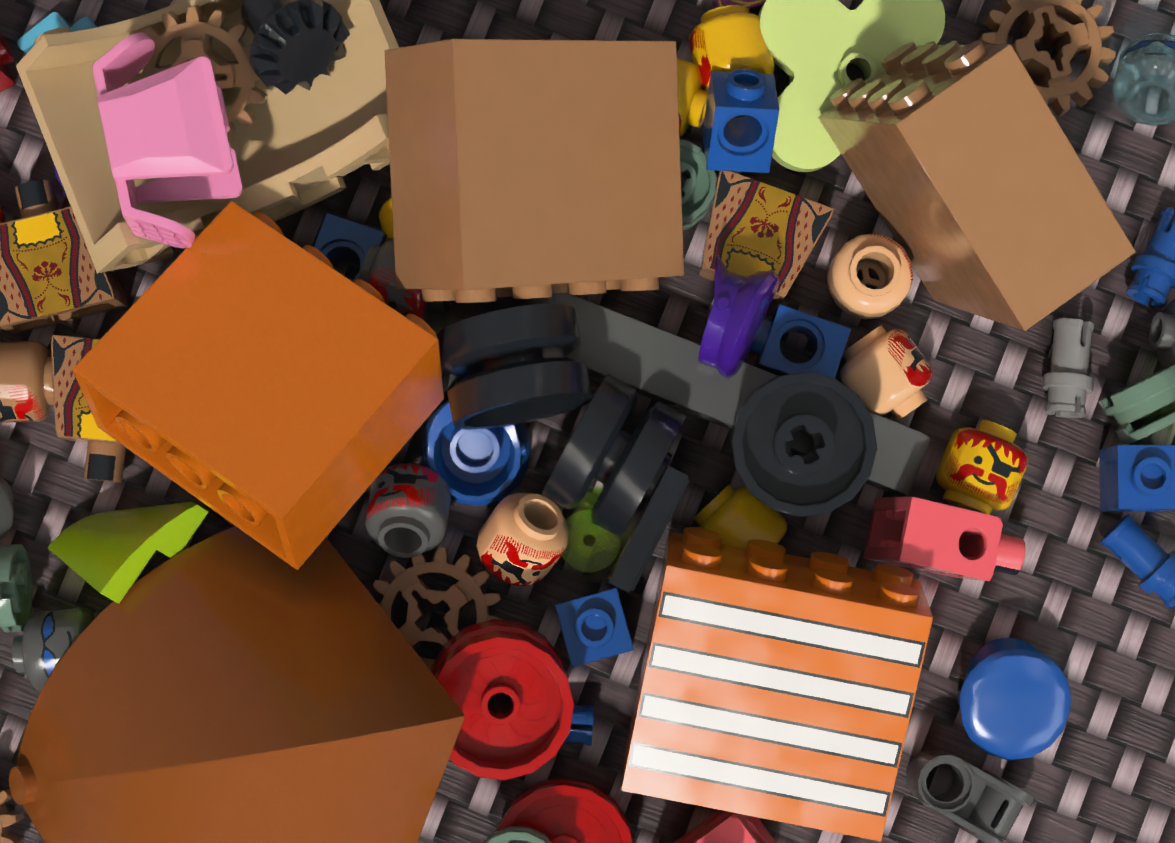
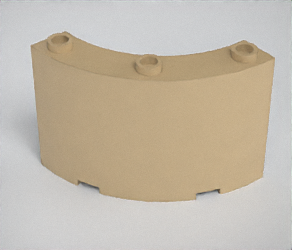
M173 0L168 7L109 25L72 32L69 28L52 29L39 35L34 41L35 45L16 65L97 273L172 257L174 252L169 245L135 236L122 215L103 131L92 65L120 41L132 34L142 32L146 27L152 26L161 32L166 31L162 15L169 11H173L180 18L181 22L184 23L186 22V13L189 6L199 5L203 20L209 21L212 13L220 8L225 10L226 20L224 26L231 29L243 22L241 7L244 0ZM323 0L335 7L340 13L342 21L350 33L342 43L346 56L332 61L329 65L331 77L320 74L314 78L310 90L296 85L287 94H284L274 85L266 87L261 80L255 81V87L268 95L267 100L263 104L249 102L247 107L252 111L256 120L250 126H246L234 119L232 122L235 127L236 136L229 140L230 148L234 149L243 186L242 194L239 197L138 204L139 210L173 220L190 229L197 237L231 201L251 214L255 211L262 212L275 222L346 189L343 176L359 167L370 164L372 170H380L390 164L384 50L399 48L380 0ZM247 28L245 35L242 37V41L246 46L252 44L255 37L249 28ZM182 35L172 41L165 49L159 66L173 64L181 55L180 42L183 41ZM209 35V37H212L213 49L226 61H237L234 53L226 44ZM214 74L215 80L222 76H227L226 74ZM240 87L225 88L222 94L226 111L237 99ZM160 178L133 180L135 187Z

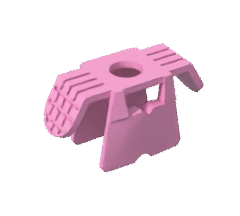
M135 33L120 41L92 65L98 95L97 101L122 215L135 236L173 247L191 248L196 236L190 229L168 218L139 210L138 204L237 198L242 194L243 186L234 149L230 148L227 136L230 126L223 94L220 87L216 85L212 63L207 57L195 58L125 85L145 67L155 50L154 41L146 33ZM160 178L135 187L133 180Z

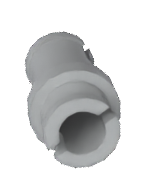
M1056 319L1053 321L1054 336L1050 373H1046L1043 376L1042 388L1048 391L1045 413L1048 415H1055L1056 413V417L1082 418L1086 416V394L1093 392L1094 379L1088 376L1094 324L1090 321L1083 323L1081 319Z

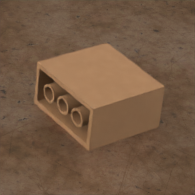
M449 39L384 50L396 289H421L422 301L456 300V303L496 301V297L512 296L513 299L552 297L553 293L588 295L607 293L606 290L621 289V291L658 290L659 277L684 276L676 41Z
M977 40L966 45H959L957 41H952L946 45H936L935 41L916 47L914 42H909L887 55L881 61L885 70L867 83L862 78H859L836 91L829 98L833 107L818 116L895 240L905 249L914 270L936 302L1026 331L1136 253L1011 44H982L981 40Z

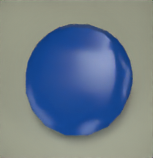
M448 400L436 410L425 427L421 446L425 466L439 473L448 483L451 499L459 504L484 506L502 500L520 484L528 468L530 437L525 423L489 429L466 430L455 428Z
M1014 638L993 640L975 653L966 669L961 692L958 693L962 724L971 741L986 754L1006 760L1031 758L1050 747L1063 732L1071 707V691L1068 680L1061 668L1052 659L1039 653L1029 643Z

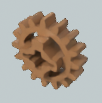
M1001 0L1000 6L1003 12L992 10L984 21V24L993 32L981 35L979 40H981L982 44H1007L1011 26L1018 19L1022 18L1023 24L1020 26L1023 38L1015 40L1011 46L1031 79L1036 82V87L1046 104H1051L1057 117L1064 116L1070 110V98L1081 107L1093 97L1089 86L1099 89L1109 78L1106 72L1099 67L1109 65L1116 57V51L1102 47V43L1108 40L1114 33L1113 26L1098 27L1095 19L1104 9L1102 5L1097 4L1086 10L1080 5L1082 0ZM1040 39L1044 48H1055L1057 54L1052 59L1048 51L1037 52L1035 45ZM1084 54L1082 69L1077 78L1070 82L1069 76L1073 73L1070 61L1076 59L1078 55Z
M199 5L187 8L186 22L184 23L181 22L180 18L173 11L163 14L162 19L166 31L161 32L152 26L146 27L142 31L154 41L155 50L143 71L134 76L128 84L195 58L207 57L212 63L214 74L227 75L216 79V85L220 87L222 92L225 88L240 87L237 99L226 111L230 126L227 136L228 140L233 139L236 136L232 121L236 119L240 123L250 126L256 118L247 105L249 102L263 104L268 97L265 92L255 87V81L261 79L256 75L251 65L250 50L252 44L246 46L242 41L248 25L243 21L228 29L224 26L226 20L225 10L220 8L212 13L209 21L203 20ZM182 35L183 41L180 42L181 55L173 64L159 66L165 49L172 41ZM209 35L226 44L234 53L237 61H226L213 49L212 37H209Z
M438 547L434 562H427L425 555L420 554L412 557L413 566L407 569L397 560H393L389 563L395 579L391 583L382 580H375L373 583V587L384 595L382 602L378 604L393 623L394 606L400 592L408 602L406 623L398 630L412 648L421 641L438 642L443 647L445 642L451 639L446 631L442 632L436 626L428 629L422 627L420 620L424 618L426 612L421 606L423 602L418 597L417 592L423 599H428L433 605L443 603L444 601L448 604L450 611L445 614L444 620L448 625L446 629L452 636H455L462 630L463 608L473 599L477 610L476 624L492 619L503 620L489 615V606L502 600L500 593L484 594L481 587L488 581L491 575L485 570L472 577L467 572L471 563L470 556L464 554L455 565L448 563L447 548ZM428 573H443L456 578L459 582L447 591L432 590L419 576ZM418 654L431 671V666L436 658L424 657Z

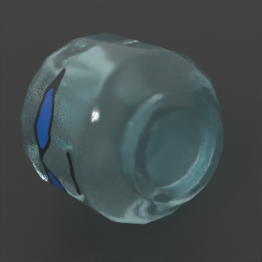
M1161 32L1144 34L1131 41L1120 54L1112 88L1114 99L1124 116L1136 123L1158 126L1175 121V35Z

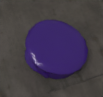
M716 256L714 303L703 334L698 357L699 363L716 368L727 379L738 373L778 290L780 281L774 270L759 271L745 277L729 272L720 256Z

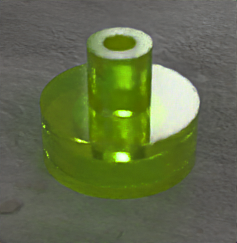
M582 510L567 518L566 522L570 534L568 547L562 554L564 560L571 567L582 572H597L609 566L619 552L621 538L592 523L591 510ZM587 535L594 536L596 540L595 544L591 547L583 543V539Z

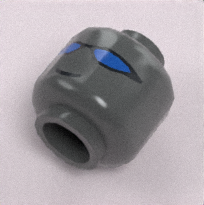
M87 608L33 613L25 624L23 635L15 636L13 639L12 658L16 672L18 674L26 673L33 688L41 692L60 659L77 637L96 618L94 614Z

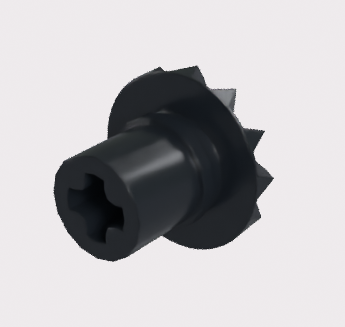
M323 0L243 1L241 17L255 35L250 50L251 65L256 75L266 87L274 85L284 94L292 91L296 85L310 90L315 77L320 74L331 77L330 63L346 56L342 43L350 33L342 21V16L331 4Z

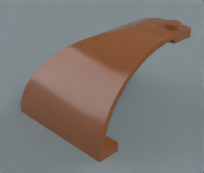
M235 526L183 550L154 568L131 586L120 604L113 601L77 637L49 676L30 713L16 766L10 770L9 787L14 801L18 805H23L45 843H418L463 724L465 714L327 538L321 542L304 564L296 570Z

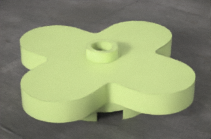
M766 0L758 14L760 30L764 42L773 56L774 63L789 76V85L777 97L779 115L772 157L780 165L797 172L816 171L834 161L841 153L818 116L833 107L829 98L840 88L852 82L846 73L848 63L855 64L861 69L865 78L864 82L867 83L885 70L881 61L899 47L909 42H914L916 47L935 41L937 45L945 28V10L942 1L863 0L856 9L849 10L839 0Z

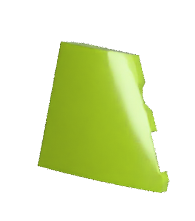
M191 501L97 513L73 523L47 548L100 594L120 604L155 551L158 550L169 558L182 552L208 514V511Z

